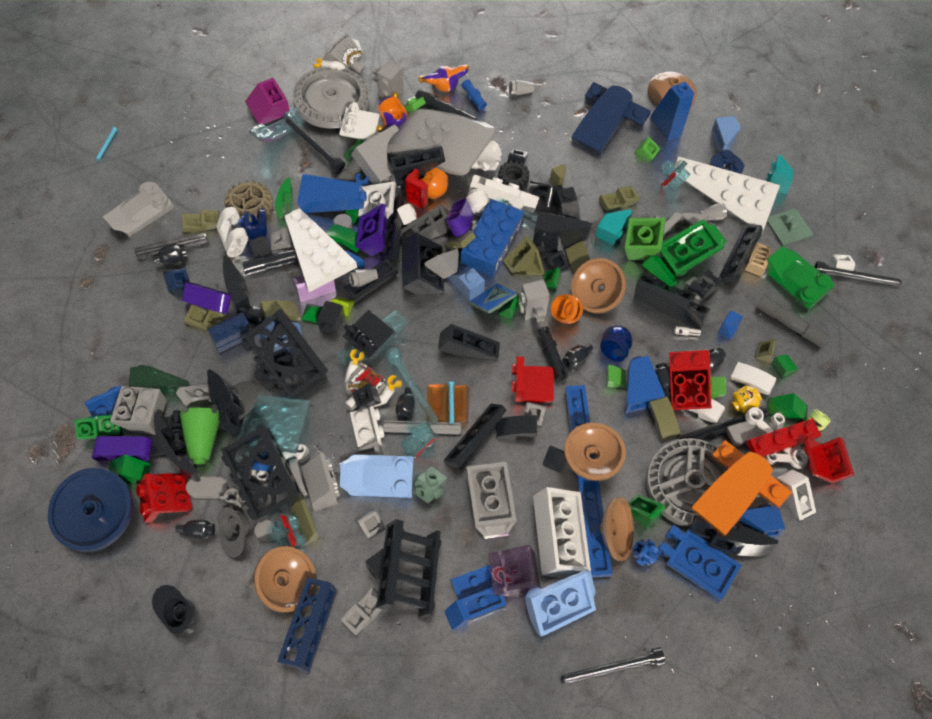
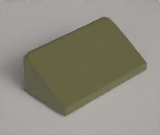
M584 241L565 249L573 275L582 264L591 260Z
M302 499L299 502H295L291 508V513L303 544L307 545L319 540L318 532L305 500Z

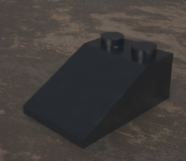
M539 211L534 229L533 243L539 252L546 253L564 251L581 241H584L585 246H588L593 222Z

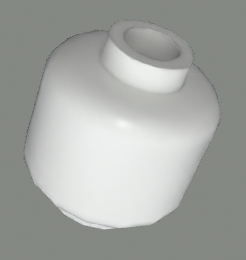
M474 189L466 197L474 215L482 216L490 202L487 193L480 189Z

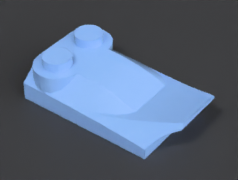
M352 454L347 460L341 462L340 487L351 496L412 498L414 456Z
M582 571L545 588L535 587L528 591L525 602L530 621L539 636L542 637L596 610L594 603L596 591L591 571Z

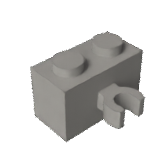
M388 60L381 69L375 68L372 71V74L375 75L372 79L378 82L379 97L385 99L391 97L393 92H397L399 95L403 92V67Z
M544 280L522 285L521 293H519L520 302L518 303V309L520 314L523 313L525 320L535 318L537 322L544 321L543 316L547 313L550 296Z

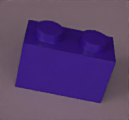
M382 203L359 217L355 247L370 256L383 251L385 247L387 231L385 204Z

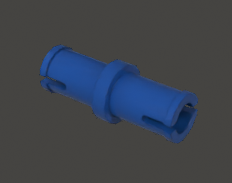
M470 79L463 81L461 86L468 94L469 100L474 102L478 110L486 108L487 103L480 95L481 92L474 87Z

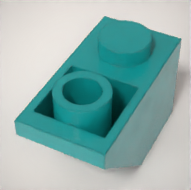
M778 155L776 161H772L770 166L771 172H767L765 181L780 185L778 192L787 194L792 184L794 170L782 155Z
M628 209L605 214L597 226L595 237L614 246L617 240L621 241L625 234L624 229L628 228L629 218H631L633 211Z

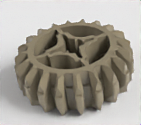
M246 180L245 183L239 182L238 186L233 185L232 189H228V194L225 195V208H236L240 216L238 222L242 221L243 224L249 222L252 225L253 221L259 223L260 218L265 220V215H269L273 207L271 192L266 185L262 186L261 182L256 183L254 180L251 183Z

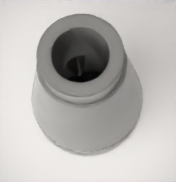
M516 79L509 83V94H513V96L534 92L533 83Z
M717 203L699 211V214L709 215L707 221L723 220L724 217H727V209L724 203Z
M375 268L357 269L349 273V281L352 287L359 288L378 279Z

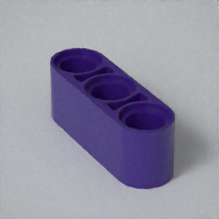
M466 198L460 199L452 205L446 219L455 237L461 236L469 230L474 217V213Z
M185 282L181 301L212 311L228 313L232 294L196 283Z
M98 436L95 439L91 458L99 462H111L126 454L148 462L153 440L143 436Z

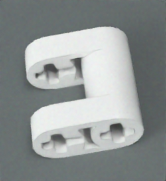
M234 207L225 208L221 212L216 224L217 231L229 257L239 256L248 241L245 229L236 228L240 216Z

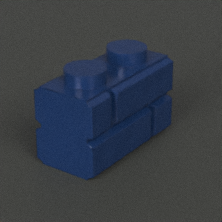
M240 313L207 330L217 351L221 353L243 342L242 336L252 329L244 314Z

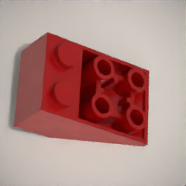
M710 351L669 352L671 403L673 410L712 409Z

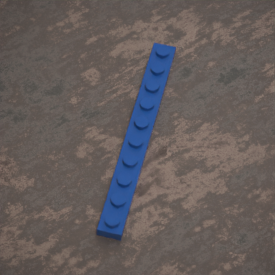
M585 385L566 386L565 394L570 431H573L582 424L590 423ZM590 455V458L596 459L595 455ZM576 474L578 491L581 492L592 578L611 577L610 554L600 532L604 513L599 481L588 480Z

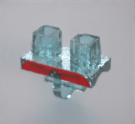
M683 161L676 168L674 163L664 162L661 165V172L668 177L660 185L664 188L669 185L675 191L691 175L684 168L688 163Z
M424 421L412 431V434L407 439L401 442V446L405 453H410L411 456L417 458L427 447L434 445L438 436L431 429V423Z
M286 513L280 514V519L275 523L276 527L271 529L273 534L269 536V542L271 544L277 543L278 547L289 546L297 549L304 547L307 543L304 534H293V530H297L300 526L297 516L287 517Z

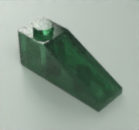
M139 365L137 367H130L129 387L160 389L163 395H175L179 387L191 386L189 381L151 366Z

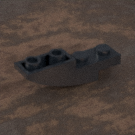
M209 369L207 371V383L210 391L209 398L213 404L218 405L221 428L235 436L241 432L239 416L245 413L241 397L231 383Z
M699 515L690 528L691 533L709 540L708 547L741 556L769 555L779 541L741 524L736 529L732 528L726 536H723Z

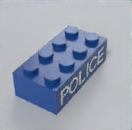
M491 199L473 230L476 238L461 251V264L494 277L523 224L524 211Z

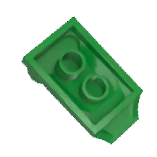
M702 219L664 241L662 251L659 254L676 277L683 276L692 267L724 249L727 241L715 225L708 224Z
M782 246L767 259L769 267L767 276L807 311L835 287L830 276L819 272L794 250Z

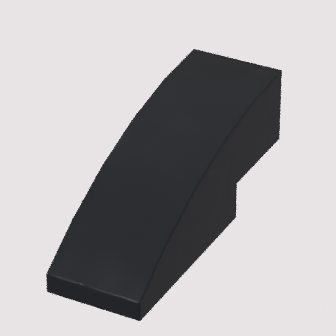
M227 255L223 256L225 286L227 292L232 294V305L239 314L238 310L241 305L247 308L251 306L248 296L245 294L248 288L245 279Z

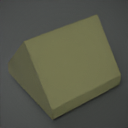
M566 164L551 168L550 180L558 187L563 185Z
M776 339L759 342L755 358L771 363Z

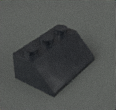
M417 232L402 241V288L414 294L444 293V279L424 264L437 255L443 254L441 245Z

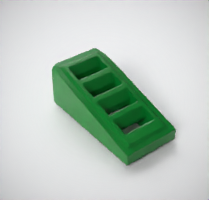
M659 255L651 256L642 264L644 268L670 287L679 284L678 279Z

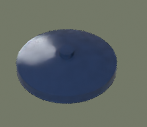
M87 468L73 473L57 487L51 497L48 507V524L52 534L61 544L75 551L94 552L108 547L120 538L131 521L133 514L131 490L121 477L107 469Z

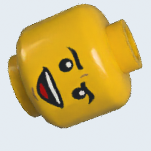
M746 385L732 394L733 401L731 405L736 412L746 413L753 407L758 408L762 397L755 387L751 388Z

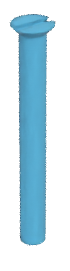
M112 127V131L96 157L97 160H100L113 136L118 131L117 128Z
M449 381L447 382L449 385V423L453 424L455 382Z

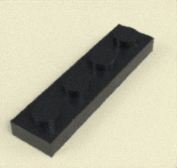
M400 195L394 198L393 213L387 219L385 247L381 253V261L386 258L392 261L398 258L402 220L397 209L404 205V198Z
M744 225L719 275L725 282L738 283L763 232L762 225Z
M491 403L443 460L447 466L460 468L466 463L467 458L478 448L481 441L490 434L495 424L502 419V416L507 411L503 405Z

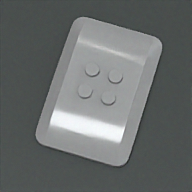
M418 108L415 111L407 112L405 122L397 127L399 131L388 143L387 157L390 158L442 146L445 162L435 168L454 175H465L470 171L495 135V128L492 125L468 117Z

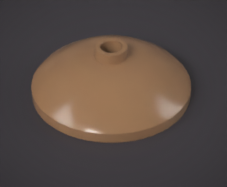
M663 72L654 76L649 82L648 96L658 106L670 87L686 81L695 93L692 101L693 104L697 96V89L687 76L677 72Z
M604 258L592 259L582 264L575 272L571 283L572 295L582 302L584 310L591 313H605L614 309L621 302L626 291V278L622 269L613 261ZM603 285L604 290L599 291V287Z
M586 423L576 427L568 435L564 446V454L569 467L577 475L588 480L600 481L611 478L619 472L625 461L626 449L620 435L611 427L601 423ZM590 455H595L596 459L590 458Z
M615 497L608 504L600 525L604 544L610 555L617 561H625L629 557L634 538L631 508L623 497Z
M289 546L277 547L265 553L258 561L254 571V588L258 598L268 608L277 612H292L296 610L307 577L316 579V572L309 557L301 550ZM278 577L282 579L281 585L277 582ZM311 585L310 597H312L316 585Z

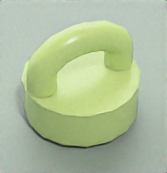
M814 409L807 419L813 418L820 423L821 426H817L819 431L825 429L831 422L827 415L817 409Z

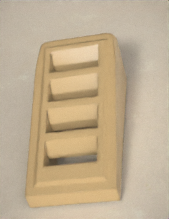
M757 242L745 271L762 277L768 264L767 259L771 256L773 248Z

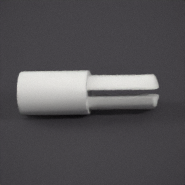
M675 326L674 334L700 336L701 330Z

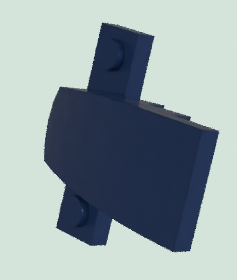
M593 82L586 92L585 98L595 104L588 111L571 137L573 140L601 154L607 143L611 141L616 130H619L624 118L643 127L651 111L633 102V96L627 89L615 85L607 89Z

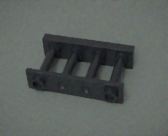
M395 519L386 525L376 608L384 610L394 606V603L419 608L418 618L422 619L432 615L435 609L434 594L438 554L441 547V531L437 530L427 535V537L404 531V521ZM406 540L426 546L425 558L402 552L401 541ZM399 561L424 566L423 577L419 578L400 573L398 570ZM397 581L421 587L420 599L397 594Z

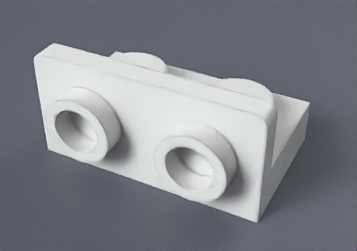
M372 406L367 409L350 412L357 447L360 448L374 441L382 445L381 438H384L382 426H378L377 420H380L378 408L374 409Z

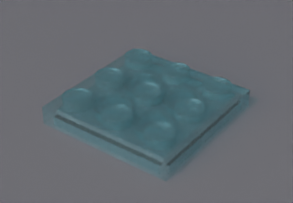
M258 395L255 405L245 415L237 440L256 430V427L261 424H265L271 429L282 452L297 453L311 407L310 401ZM261 438L250 443L248 446L253 449Z

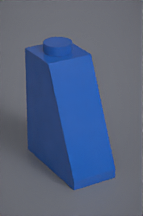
M637 356L630 360L627 369L625 413L648 408L649 402L665 397L649 356Z

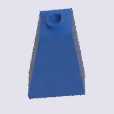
M686 81L670 87L651 114V119L667 140L681 136L695 95Z
M302 174L297 204L304 213L364 209L367 193L363 190L360 183Z

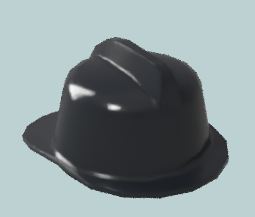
M162 585L156 589L152 597V607L155 614L171 633H183L188 629L189 625L196 621L194 603L190 599L185 598L174 586Z

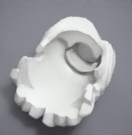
M496 141L488 143L473 165V169L490 171L498 168V161H501L500 156L502 152Z

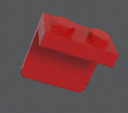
M516 356V363L512 364V375H515V381H512V393H515V402H553V368L548 366H524V357Z
M838 437L823 444L810 438L804 439V451L810 459L811 464L809 468L814 476L832 484L855 476L843 438Z
M181 473L145 474L136 486V495L140 498L139 511L143 515L144 523L153 522L159 513L190 511L192 504L190 495L186 490L187 480Z

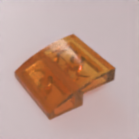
M446 383L428 385L427 422H449V387ZM467 385L454 386V423L466 424L468 423L469 387Z

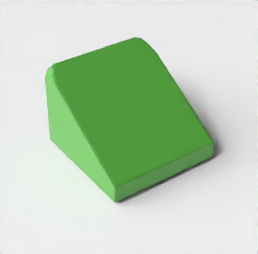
M648 137L641 141L635 152L649 160H653L661 148Z
M608 365L606 369V387L626 388V370Z
M711 377L712 399L725 396L726 377Z

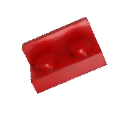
M415 168L405 179L406 200L424 211L428 207V184L419 179V170Z

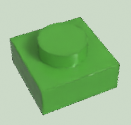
M414 96L409 98L403 107L407 112H411L426 102L423 97L416 98Z

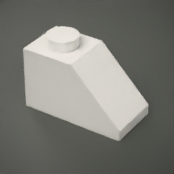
M791 470L776 478L781 484L792 491L785 502L797 520L800 521L816 513L807 476Z

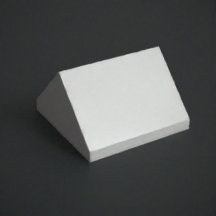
M395 181L363 186V190L367 193V201L364 202V209H359L358 216L361 217L383 203L386 205L388 219L393 213Z

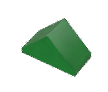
M795 393L770 397L767 407L769 411L768 417L781 413L785 420L800 423L807 420L808 405Z
M125 454L112 460L109 470L121 477L126 483L139 484L145 474H150L152 465Z
M637 494L628 502L633 518L645 530L661 517L666 508L664 504Z

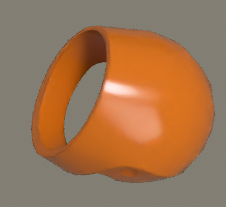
M434 168L423 175L424 178L420 179L428 184V198L437 199L446 193L448 176L442 170Z
M571 294L559 295L551 304V314L560 323H575L583 314V305L578 298Z

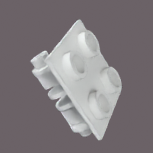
M353 102L349 105V108L346 107L339 135L366 141L375 136L380 114L359 110L358 104Z

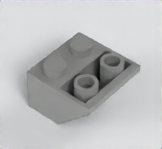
M121 386L110 422L137 434L156 435L154 415L156 412H159L162 417L167 400L160 389Z
M324 452L319 453L302 466L314 511L337 505L336 497L340 496L330 458L326 459Z

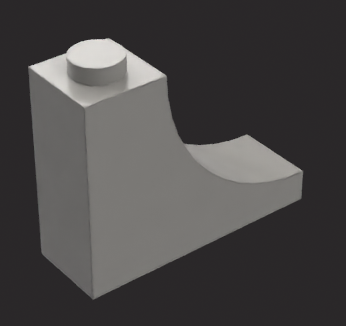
M395 124L357 146L351 154L373 185L391 182L390 178L393 176V171L387 159V146L389 141L399 131Z

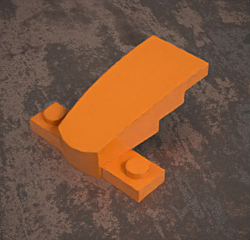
M725 440L713 453L712 458L728 470L708 488L692 506L691 510L723 536H726L750 507L758 494L779 509L791 495L792 491L771 476L773 469L764 457L753 452H748L744 455Z

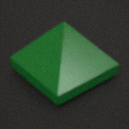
M307 303L301 319L318 323L317 318L323 306Z

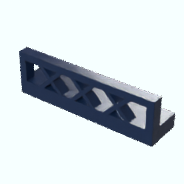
M307 577L281 649L278 663L296 667L301 672L309 673L337 589L331 582ZM311 585L320 586L318 594L310 597ZM311 605V614L303 618V608ZM303 625L305 629L304 635L296 640L294 633L296 629ZM296 647L298 652L295 661L286 659L288 651Z

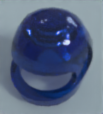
M260 208L256 218L249 211L240 216L237 226L238 228L245 229L248 240L264 235L267 236L265 209Z
M612 325L604 331L601 337L600 349L608 359L614 362H622L628 357L629 349L633 343L630 331L622 325ZM613 351H623V355L616 356L613 354Z

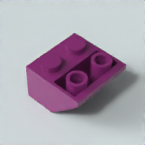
M274 77L258 83L245 100L259 126L290 114L288 100Z

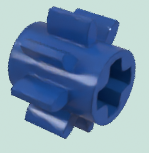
M641 539L633 547L632 556L636 558V562L641 566L645 563L650 566V564H653L658 559L659 549L655 546L656 543L650 539L646 542Z

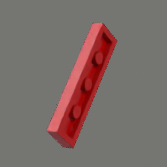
M812 418L749 439L746 444L751 452L766 457L804 444V439L810 438L815 440L822 435Z

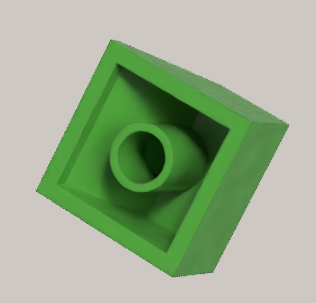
M629 218L625 243L628 260H647L662 251L666 218Z

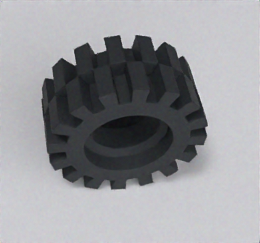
M509 161V164L505 162L504 166H500L498 179L503 180L502 184L508 186L509 183L519 186L518 190L524 191L529 183L528 167L524 166L522 162L518 164V161H515V163ZM517 175L520 178L517 180L509 179L507 176Z

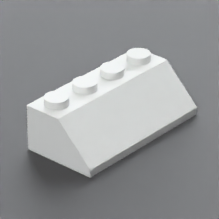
M546 487L533 495L542 576L566 577L582 571H591L581 492Z

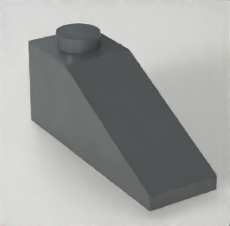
M440 204L401 229V243L416 232L428 239H432L450 231L451 229L446 221L450 211Z

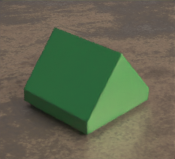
M555 268L545 272L543 280L548 290L557 291L561 278L560 269Z

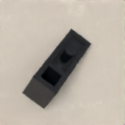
M442 146L390 157L396 184L405 183L406 176L412 173L415 168L419 170L420 177L445 162Z
M450 324L440 332L438 349L456 356L498 360L500 342L453 324Z

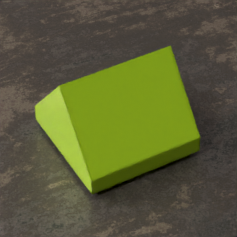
M341 297L331 299L332 303L343 305L344 314L349 316L354 304L352 300Z

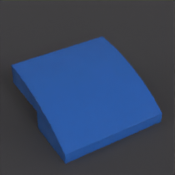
M491 564L450 579L457 599L461 601L468 620L507 605L501 587L496 582L497 580L494 579Z

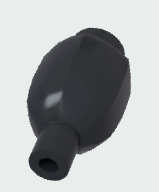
M173 245L162 249L158 256L152 257L154 264L162 262L163 264L170 265L183 261L187 254L184 246Z
M242 305L239 307L238 312L243 313L248 322L258 326L265 320L261 308L255 306L247 308Z
M589 343L585 346L577 345L568 350L562 359L566 367H576L587 359L589 352L593 350L592 344Z
M720 347L709 350L711 371L719 367L726 357V353Z
M667 363L657 364L655 372L665 397L671 398L670 367H667Z
M410 387L405 388L404 393L399 396L395 412L397 418L401 421H408L414 412L415 398L412 396L413 389Z
M190 520L185 525L177 524L175 532L184 533L186 537L191 539H207L215 535V524H211L208 520Z

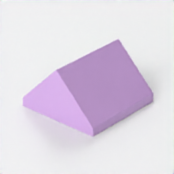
M304 275L292 278L300 302L336 292L334 280L309 292Z

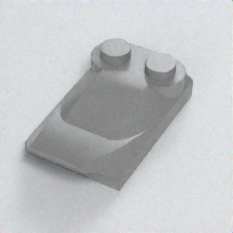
M146 181L140 185L138 192L102 217L113 230L122 231L130 237L174 207L167 195L156 183Z
M507 462L466 467L475 528L480 531L485 539L509 536L517 519Z

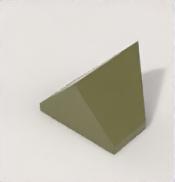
M525 235L503 259V262L512 274L544 276L545 274L538 248L528 235Z

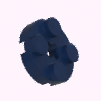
M730 150L715 154L709 165L724 169L723 166H727L729 169L725 168V170L742 174L745 167L742 160Z

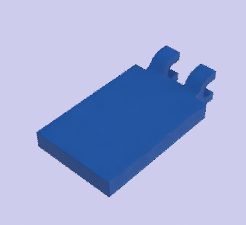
M673 525L665 536L676 542L671 548L663 541L658 546V555L668 558L666 565L721 601L742 565L722 551L708 547L707 541L691 533L689 529L683 533Z

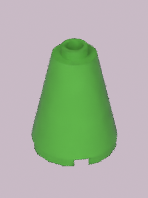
M188 408V412L184 413L183 409L180 411V419L188 459L196 465L205 464V461L210 459L220 423L219 411L217 410V413H212L211 408Z

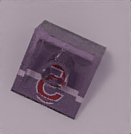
M530 545L488 553L494 595L525 597L530 589L535 587L541 588L536 555Z

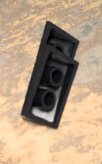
M646 275L637 280L634 293L635 299L693 329H702L711 310L708 307L695 303L696 295L674 286L670 287L666 283Z

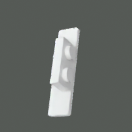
M478 175L473 176L469 191L480 189L485 191L490 199L532 214L535 212L539 201L538 196L518 190L519 186L509 183L508 186L502 184L503 180L495 177L490 180Z

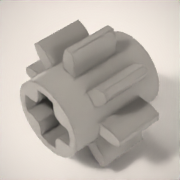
M234 485L228 490L224 488V496L219 498L221 502H224L222 504L223 508L229 507L233 510H242L241 505L243 501L238 494L240 490H237Z

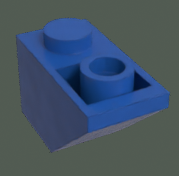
M764 504L755 509L749 507L737 522V524H741L769 537L779 536L785 530L780 509L770 504Z

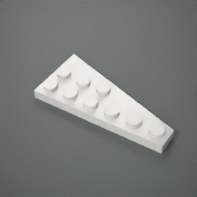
M678 157L673 170L677 178L697 189L699 193L710 198L715 204L724 203L727 212L741 219L743 223L762 225L764 231L780 185Z
M300 208L284 215L309 292L357 268L356 261Z

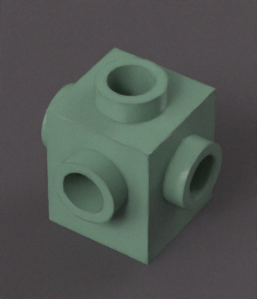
M431 466L423 474L419 473L415 477V486L412 492L429 503L434 498L438 499L440 497L447 477Z

